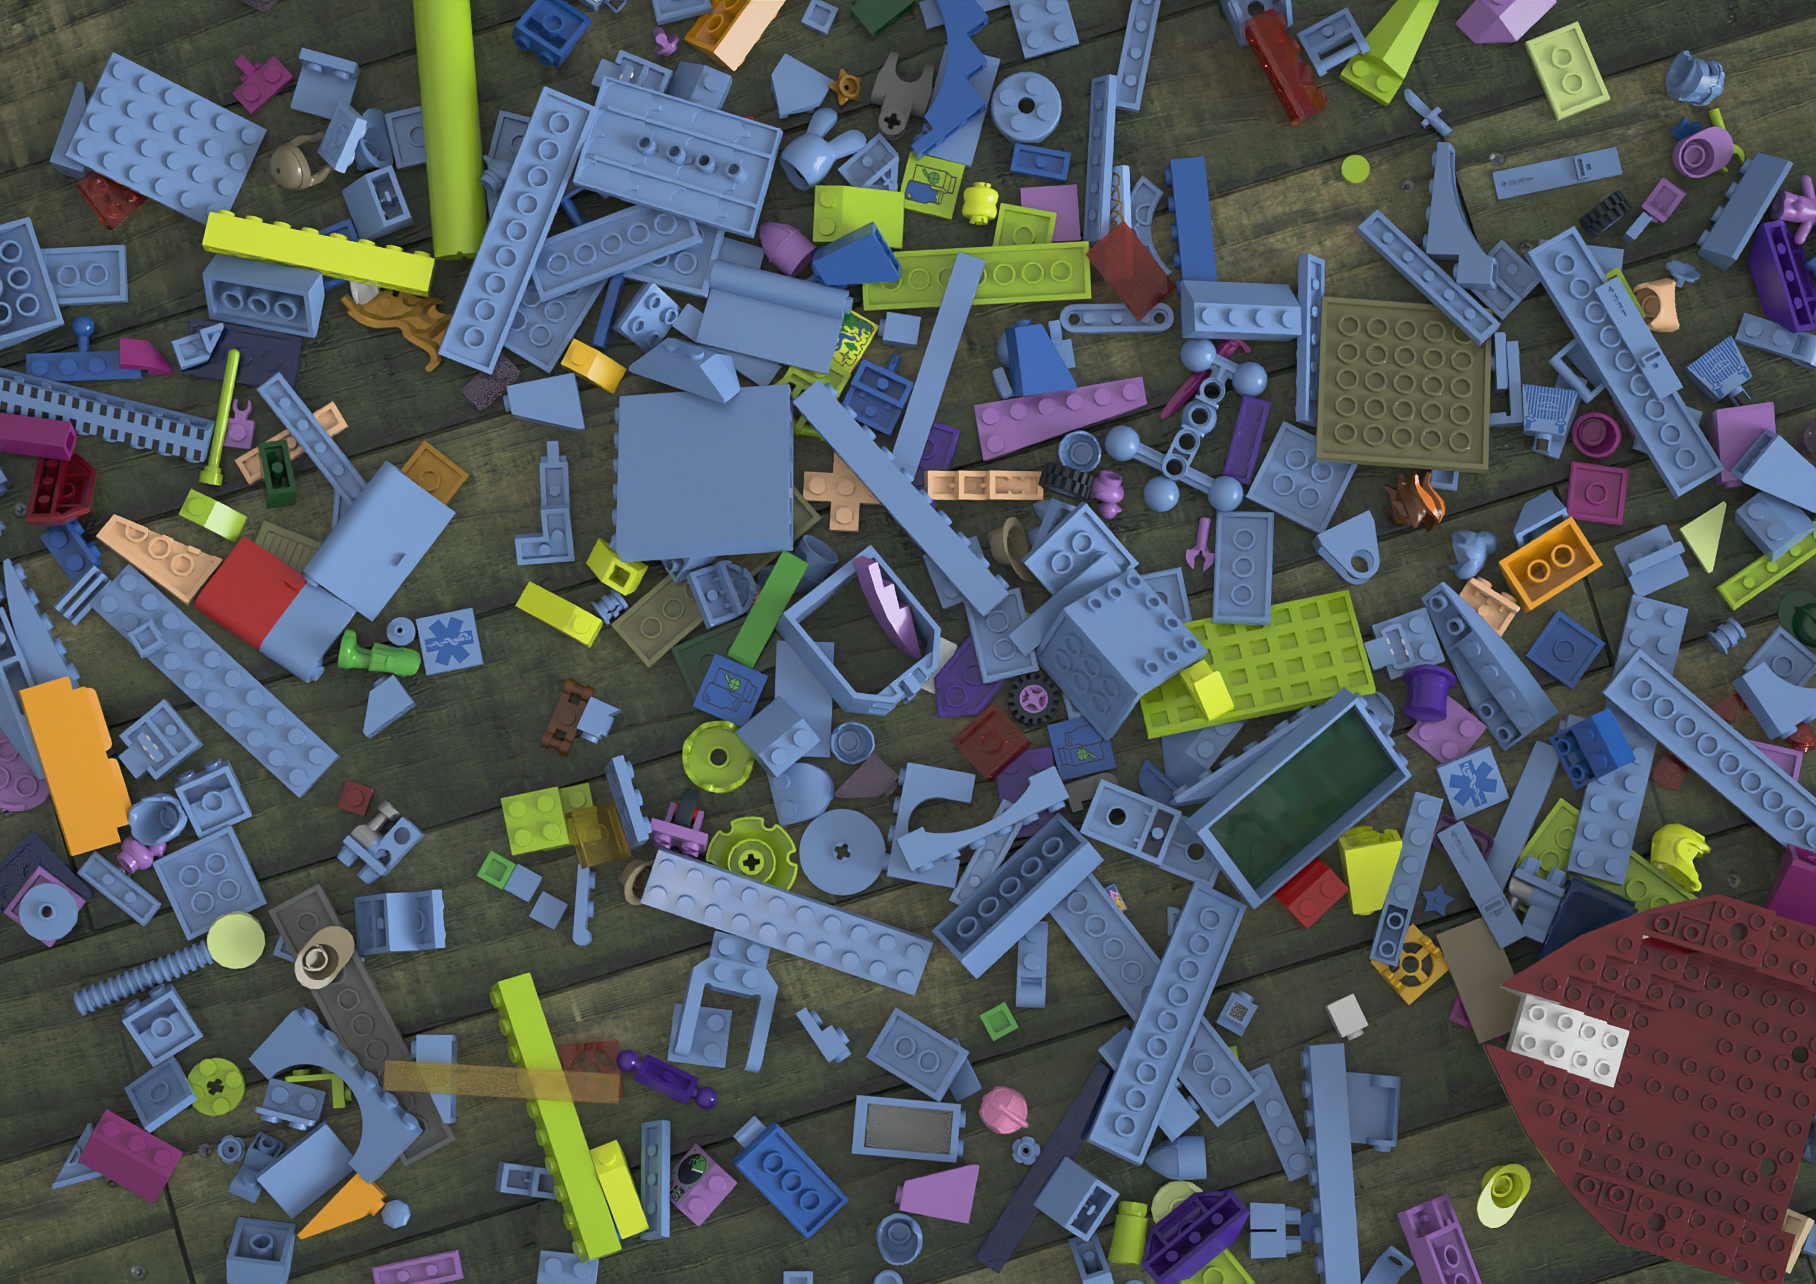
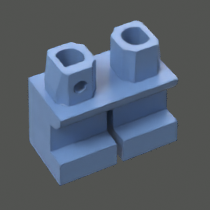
M1248 1202V1210L1250 1211L1248 1215V1228L1275 1229V1231H1248V1257L1250 1259L1286 1257V1254L1301 1252V1236H1286L1285 1224H1301L1300 1208L1285 1206L1284 1203Z

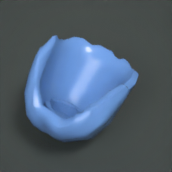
M157 793L143 797L140 802L134 804L128 810V825L131 828V834L141 845L157 846L177 837L188 821V815L180 799L167 793Z

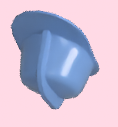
M375 108L367 109L362 115L367 121L364 137L358 141L354 150V159L359 171L376 168L382 169L393 165V149L385 114Z

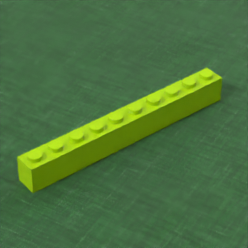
M529 972L499 981L491 987L490 1000L493 1007L498 1009L501 1018L499 1019V1027L502 1034L507 1036L510 1045L508 1047V1054L511 1062L516 1063L519 1072L517 1075L518 1085L522 1091H525L528 1100L526 1103L527 1112L531 1119L534 1118L537 1127L535 1131L538 1144L544 1148L546 1154L545 1166L548 1173L553 1175L556 1184L554 1185V1193L558 1202H562L565 1211L563 1213V1220L566 1228L571 1230L574 1239L572 1242L574 1254L577 1258H580L583 1264L616 1253L622 1248L531 974Z

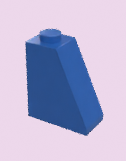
M874 221L815 250L811 263L814 274L817 278H822L826 286L895 282L901 278L902 266Z
M1031 319L1014 321L1015 327L1005 328L1014 397L1077 389L1075 380L1042 324L1032 325Z

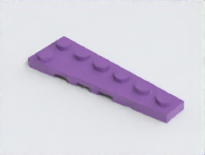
M1136 377L1078 387L1077 389L974 405L983 462L1147 406L1143 378Z

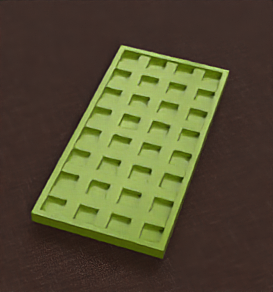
M1349 590L1271 605L1270 625L1213 624V617L1183 623L1208 651L1204 658L1198 662L1205 659L1213 673L1219 671L1234 705V709L1208 721L1181 681L1179 673L1142 695L1139 703L1148 739L1305 708L1307 706L1325 704L1342 688H1346L1352 694L1358 692L1361 696L1374 694L1376 687Z

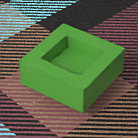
M490 851L477 876L503 890L516 864Z
M1005 1002L980 1015L993 1041L1018 1028Z

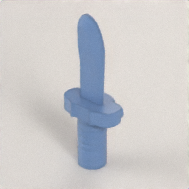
M1405 89L1404 96L1408 104L1425 118L1420 124L1424 128L1430 124L1445 138L1452 129L1438 117L1442 110L1437 106L1431 111L1410 89Z

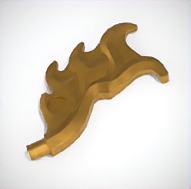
M389 289L378 293L372 300L363 305L356 304L348 294L339 301L348 311L347 315L365 327L372 329H400L405 340L429 354L430 362L425 367L426 373H431L441 362L442 355H439L437 352L452 314H443L436 310V305L444 304L443 300L435 297L417 298L414 294L399 292L398 296L394 297L393 290Z

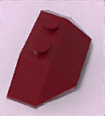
M75 449L70 461L38 458L26 522L33 526H63L90 512L97 472L84 458L75 452Z

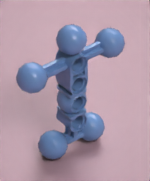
M1190 338L1182 345L1180 351L1182 363L1190 371L1204 372L1210 369L1212 373L1200 385L1198 395L1196 394L1193 401L1186 404L1182 409L1180 431L1176 434L1167 454L1165 455L1140 443V437L1137 432L1125 425L1110 429L1104 441L1105 450L1114 460L1128 461L1134 458L1161 472V476L1154 477L1147 482L1143 491L1144 501L1154 511L1165 512L1174 508L1179 499V488L1176 485L1178 481L1206 493L1208 501L1215 509L1223 512L1232 511L1240 505L1243 499V488L1239 481L1230 476H1219L1214 479L1189 466L1199 448L1200 440L1202 441L1204 435L1211 432L1216 425V411L1219 407L1218 404L1224 397V385L1227 379L1232 380L1235 391L1241 396L1256 397L1267 386V373L1258 363L1249 361L1239 365L1216 354V348L1213 343L1206 338ZM1215 386L1219 391V396L1215 399L1206 397L1204 394L1205 387ZM1195 411H1202L1206 415L1207 420L1204 424H1196L1193 422L1191 414ZM1183 436L1190 437L1194 441V447L1190 450L1182 449L1179 445V439ZM1174 461L1180 464L1181 473L1178 475L1169 474L1166 470L1167 463Z

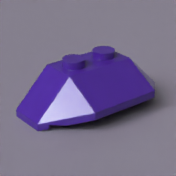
M1783 220L1762 223L1758 227L1748 263L1764 315L1792 333L1816 329V289L1810 270H1806L1803 266V263L1806 261L1803 247L1794 242V235L1787 229V225Z
M1224 1190V1192H1195L1149 1230L1141 1265L1156 1284H1172L1190 1279L1235 1242L1250 1211L1232 1190Z

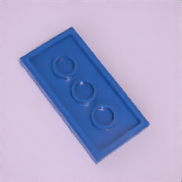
M775 1121L732 1160L733 1164L807 1240L850 1200Z

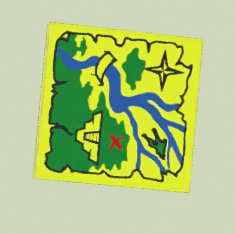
M853 310L850 311V314L845 313L832 364L852 374L879 330V326Z

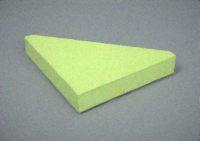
M1725 501L1678 530L1707 574L1712 572L1727 505Z

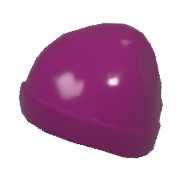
M1597 411L1584 413L1577 418L1571 433L1573 444L1582 454L1599 459L1614 453L1622 439L1618 423L1611 416Z

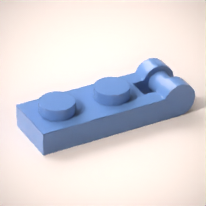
M578 864L573 940L580 946H587L592 941V934L587 930L588 917L593 918L594 900L589 899L590 888L595 889L597 873L592 871V866L588 864Z

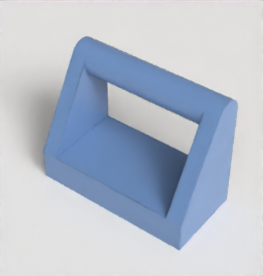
M1576 338L1548 361L1574 391H1578L1577 394L1586 404L1606 388ZM1566 355L1596 389L1591 392L1561 358Z

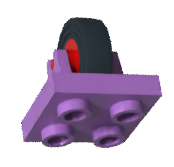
M685 788L680 803H670L665 821L652 818L650 824L652 833L649 834V841L654 843V847L658 849L662 847L670 850V848L680 850L682 855L698 859V856L705 858L708 849V834L700 832L704 818V811L698 808L700 791Z

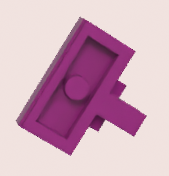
M242 54L234 63L244 73L239 78L243 84L232 94L253 116L288 85L294 77L275 56L262 66L259 62L252 65Z

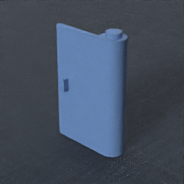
M716 259L711 271V289L696 343L828 375L845 313L850 314L853 297H849V291Z
M386 460L302 570L306 574L303 578L316 588L319 585L323 586L373 622L456 512Z

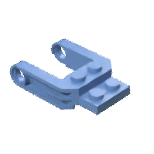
M714 931L708 958L694 966L689 973L673 1054L688 1057L704 987H707L709 990L746 999H757L747 1046L750 1047L744 1070L759 1073L778 990L777 984L766 969L770 952L769 946L737 935Z

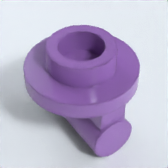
M656 26L653 28L652 33L658 43L654 49L656 55L663 54L668 56L678 48L679 37L677 34L666 37L662 27Z

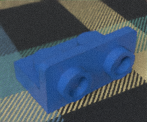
M77 519L63 526H55L40 537L72 583L76 581L91 563L97 568L103 564L98 558L102 553L93 541L87 543L82 534L85 530Z

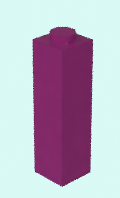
M0 413V452L70 461L78 437L71 422Z

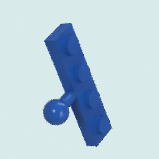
M85 315L76 317L71 326L73 333L78 337V352L26 354V374L56 382L143 379V370L119 369V351L90 352L89 336L94 332L95 325L93 320Z

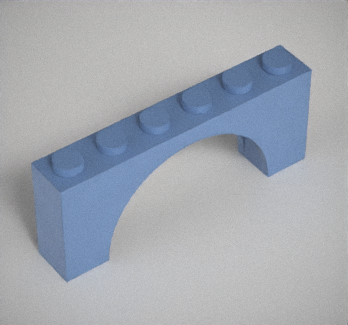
M1765 662L1752 668L1732 682L1770 740L1781 736L1784 740L1798 730L1795 725L1801 721L1806 725L1816 718V688H1804L1786 682L1777 676Z
M304 1006L292 1011L249 1058L252 1064L268 1080L279 1075L289 1066L311 1064L332 1071L346 1082L358 1101L363 1122L359 1147L348 1164L368 1184L380 1178L423 1132L417 1119L410 1113H406L398 1105L397 1098L393 1094L386 1092L378 1084L376 1076L366 1071L358 1063V1058L352 1052L345 1050L338 1042L337 1036L318 1022L317 1015Z

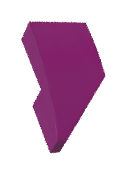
M119 338V369L147 370V375H172V367L149 341Z

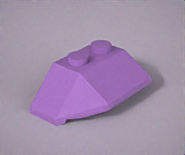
M1476 0L1454 25L1473 44L1517 42L1557 1Z

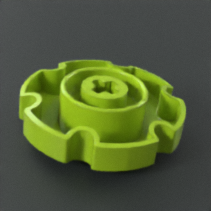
M742 817L730 822L732 829L729 833H723L719 830L714 835L707 849V862L788 891L791 889L797 876L798 865L791 863L789 859L790 855L796 852V848L790 836L781 826L775 824L772 828L768 829L764 826V818ZM750 855H754L755 860H760V864L755 865L754 871H750L748 866H744V862L749 860Z

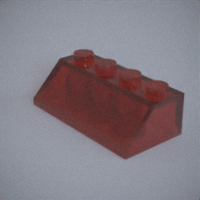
M1271 8L1246 20L1244 23L1246 40L1292 125L1295 127L1327 109L1325 104L1328 102L1327 96L1321 87L1317 88L1312 80L1314 73L1307 62H1302L1298 54L1301 50L1295 38H1289L1284 28L1287 27V24L1280 12L1276 13Z

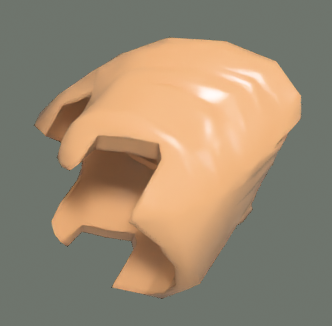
M1665 278L1642 283L1633 289V293H1637L1636 299L1647 316L1643 320L1651 331L1665 333L1674 332L1679 329L1680 325L1674 301L1676 285L1674 279Z

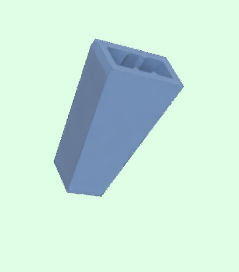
M1766 428L1729 473L1748 485L1816 513V468L1780 435Z

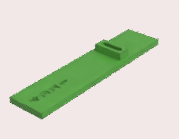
M783 550L727 654L729 657L753 669L809 565L808 563Z

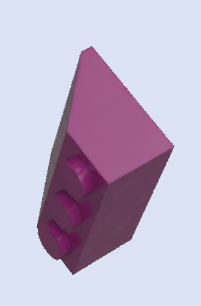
M106 1109L78 1161L155 1204L184 1152Z

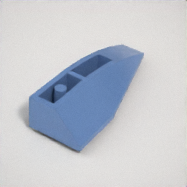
M1441 582L1422 597L1423 603L1471 707L1504 751L1559 713L1526 666L1507 643L1446 583Z
M1 607L0 729L39 781L45 780V776L18 694L19 690L35 686L4 608Z
M1322 704L1314 709L1312 706L1305 707L1290 718L1289 721L1286 719L1266 733L1267 739L1261 743H1258L1257 740L1253 741L1242 749L1244 753L1239 757L1235 758L1234 755H1231L1220 762L1221 768L1212 773L1209 769L1195 778L1198 783L1191 788L1185 784L1174 791L1172 794L1175 798L1168 803L1169 807L1176 808L1210 801L1318 710ZM1330 726L1307 744L1312 753L1333 739ZM1300 751L1270 777L1302 760L1304 757Z

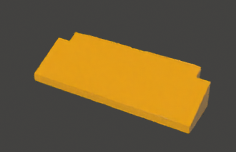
M69 676L19 690L20 701L69 855L74 856L121 842L117 828L129 824L128 810L132 807L118 761L113 758L108 759L106 751L112 746V741L96 691L85 686L72 689Z

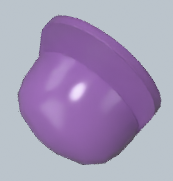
M1708 127L1689 137H1685L1673 149V165L1685 177H1705L1728 164L1734 149L1732 138L1725 129L1720 127Z

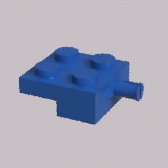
M892 353L886 367H880L863 359L842 403V406L847 403L857 414V417L854 419L856 422L867 425L869 428L888 437L891 436L915 386L914 382L896 373L903 358L899 355L897 357L895 353Z

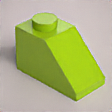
M193 489L190 490L178 514L185 520L236 543L248 519L245 515Z

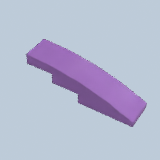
M865 556L853 559L861 588L884 632L901 653L915 659L920 658L921 653L909 605L897 600L894 584L881 578L877 561Z

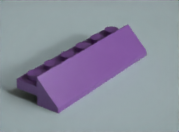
M1448 1193L1405 1208L1406 1210L1397 1213L1422 1284H1482Z

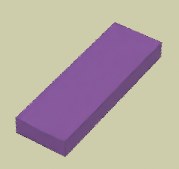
M459 1249L372 1267L375 1284H439L464 1278Z

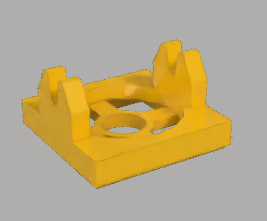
M1414 924L1408 927L1404 943L1412 942L1423 947L1416 954L1406 953L1402 949L1398 963L1399 969L1395 973L1390 971L1388 964L1374 960L1370 961L1372 966L1408 1005L1414 1002L1448 971L1441 950L1433 944L1429 937L1423 935ZM1430 953L1433 966L1431 974L1427 977L1421 968L1422 960ZM1407 956H1413L1418 961V969L1413 973L1406 972L1402 967V962ZM1405 975H1414L1421 984L1407 986L1403 985L1399 980Z

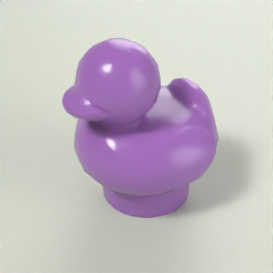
M1102 470L1099 477L1093 480L1089 492L1090 499L1096 498L1102 501L1098 506V512L1104 519H1111L1118 512L1122 511L1116 503L1120 502L1124 497V490L1120 485L1122 477L1108 470Z
M130 836L122 842V852L117 856V860L129 873H134L137 869L143 870L151 867L154 856L163 858L167 845L165 842L157 846L145 847L138 840L134 839L133 836Z

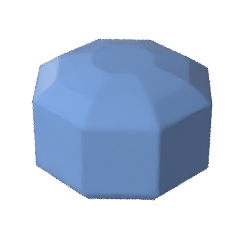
M399 1199L387 1202L381 1212L384 1224L394 1229L406 1225L411 1217L409 1205Z

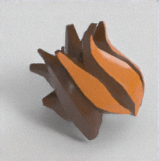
M1412 469L1407 482L1404 474L1400 473L1397 489L1387 484L1384 485V488L1390 493L1392 508L1384 509L1383 511L1387 512L1397 524L1418 527L1420 523L1424 522L1427 532H1430L1434 525L1442 520L1445 514V503L1440 495L1431 487V473L1427 471L1420 483L1417 470Z

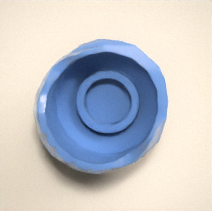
M894 1213L884 1218L876 1229L879 1250L882 1257L889 1264H908L917 1257L922 1249L923 1234L920 1226L908 1215Z

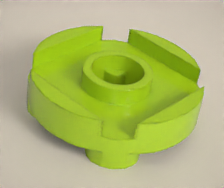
M223 1058L205 1059L197 1064L188 1076V1081L198 1099L192 1103L193 1107L209 1116L224 1115L236 1109L242 1102L246 1091L244 1077L239 1067ZM216 1079H220L222 1081L220 1086L224 1085L222 1093L216 1092L215 1095L211 1094L209 1091L211 1088H208L210 1081L215 1082Z

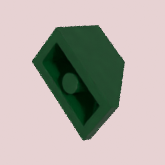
M854 0L851 3L850 15L869 39L873 41L915 8L916 0Z
M287 439L258 443L261 481L267 509L295 505L297 489Z

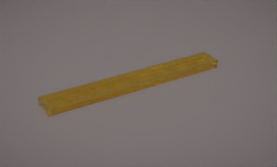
M385 1060L383 1091L618 1104L620 1074Z

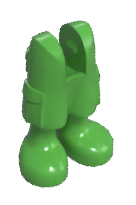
M345 629L339 652L338 668H368V671L389 672L403 677L414 675L418 671L421 656L417 651L375 642L372 650L365 649L357 644L355 631Z

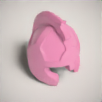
M996 1086L982 1097L983 1101L979 1109V1115L986 1127L996 1134H1010L1016 1132L1021 1127H1028L1026 1122L1028 1114L1027 1104L1023 1095L1017 1090L1005 1086Z

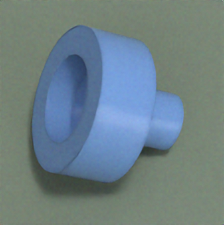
M404 617L393 619L387 627L389 640L399 647L410 645L417 635L413 622Z

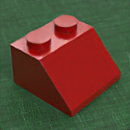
M1316 857L1273 893L1272 896L1305 930L1350 889L1325 863Z

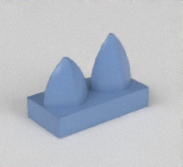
M1054 498L1034 503L1033 508L1037 516L1042 520V524L1040 527L1033 528L1026 533L1032 549L1071 513L1076 506Z

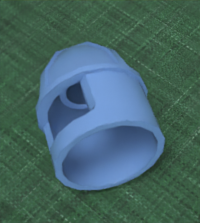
M805 535L800 540L796 550L791 552L792 555L809 564L793 594H801L815 589L826 580V577L839 561L838 556L831 547L814 536Z
M1204 1135L1178 1136L1174 1141L1167 1139L1151 1149L1145 1158V1162L1153 1171L1179 1182H1182V1180L1206 1179Z

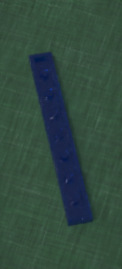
M1100 1061L1098 1062L974 1257L976 1260L996 1273H1000L1040 1210L1033 1205V1202L1063 1157L1067 1156L1072 1159L1092 1128L1115 1072Z

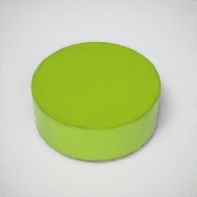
M1360 155L1347 157L1341 166L1342 178L1352 185L1363 183L1370 172L1368 161Z

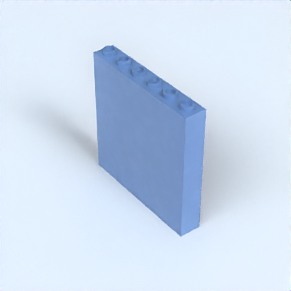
M789 384L741 387L740 391L724 404L688 391L620 396L619 407L615 408V421L617 425L619 424V432L614 434L615 449L618 450V458H614L613 461L614 473L618 475L617 483L613 484V497L615 501L617 500V509L612 510L613 525L616 526V534L612 535L611 543L613 552H617L621 562L782 552L783 550L793 551L794 397Z

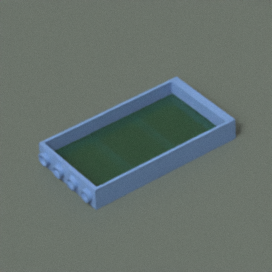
M1342 688L1185 821L1240 897L1254 910L1412 777L1406 768L1409 764L1399 751H1394L1392 748L1395 745L1394 741L1385 731H1380L1378 728L1381 726L1380 721L1372 712L1368 713L1365 707L1368 704L1358 692L1352 694L1346 688Z

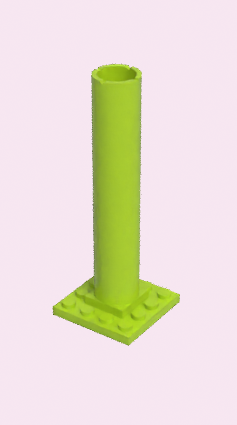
M412 0L434 259L462 260L463 257L474 259L488 225L486 189L479 181L483 176L484 166L470 0Z

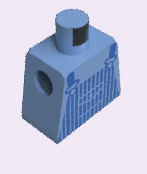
M1731 335L1682 371L1714 403H1717L1726 395L1735 407L1742 406L1751 399L1741 385L1751 378L1752 375Z
M1523 384L1521 391L1523 435L1535 436L1534 452L1550 453L1552 439L1563 440L1578 391Z

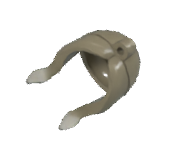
M322 130L314 135L297 136L274 151L270 158L269 167L276 185L290 190H304L326 179L334 169L327 165L311 176L309 165L299 149L300 146L306 143L322 141L326 131Z

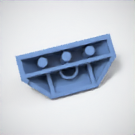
M666 338L629 366V372L723 404L740 391L731 355L686 340Z
M1248 719L1162 736L1165 776L1178 788L1185 784L1191 788L1198 782L1195 778L1209 770Z

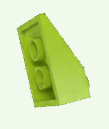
M815 185L814 244L821 248L874 221L890 249H903L905 193L851 186Z

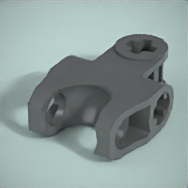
M892 51L877 75L870 99L871 103L882 106L878 120V131L888 142H896L904 137L911 115L924 119L932 97V82L935 72V64L927 62L923 74L917 81L911 83L904 82L896 74L899 53ZM892 120L897 121V125L893 129L888 128V124Z

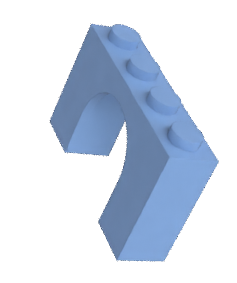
M907 762L906 769H900L898 785L903 786L901 797L895 796L893 813L898 814L896 825L890 824L887 839L888 842H893L891 854L885 853L882 870L887 871V877L955 889L960 860L953 859L945 862L942 858L933 862L934 868L927 872L918 874L916 870L911 873L897 845L896 839L909 833L908 822L910 816L923 802L941 799L970 805L975 774Z

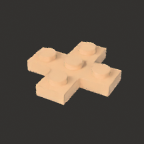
M835 452L833 473L804 471L803 497L808 502L831 503L830 531L859 533L860 504L881 505Z

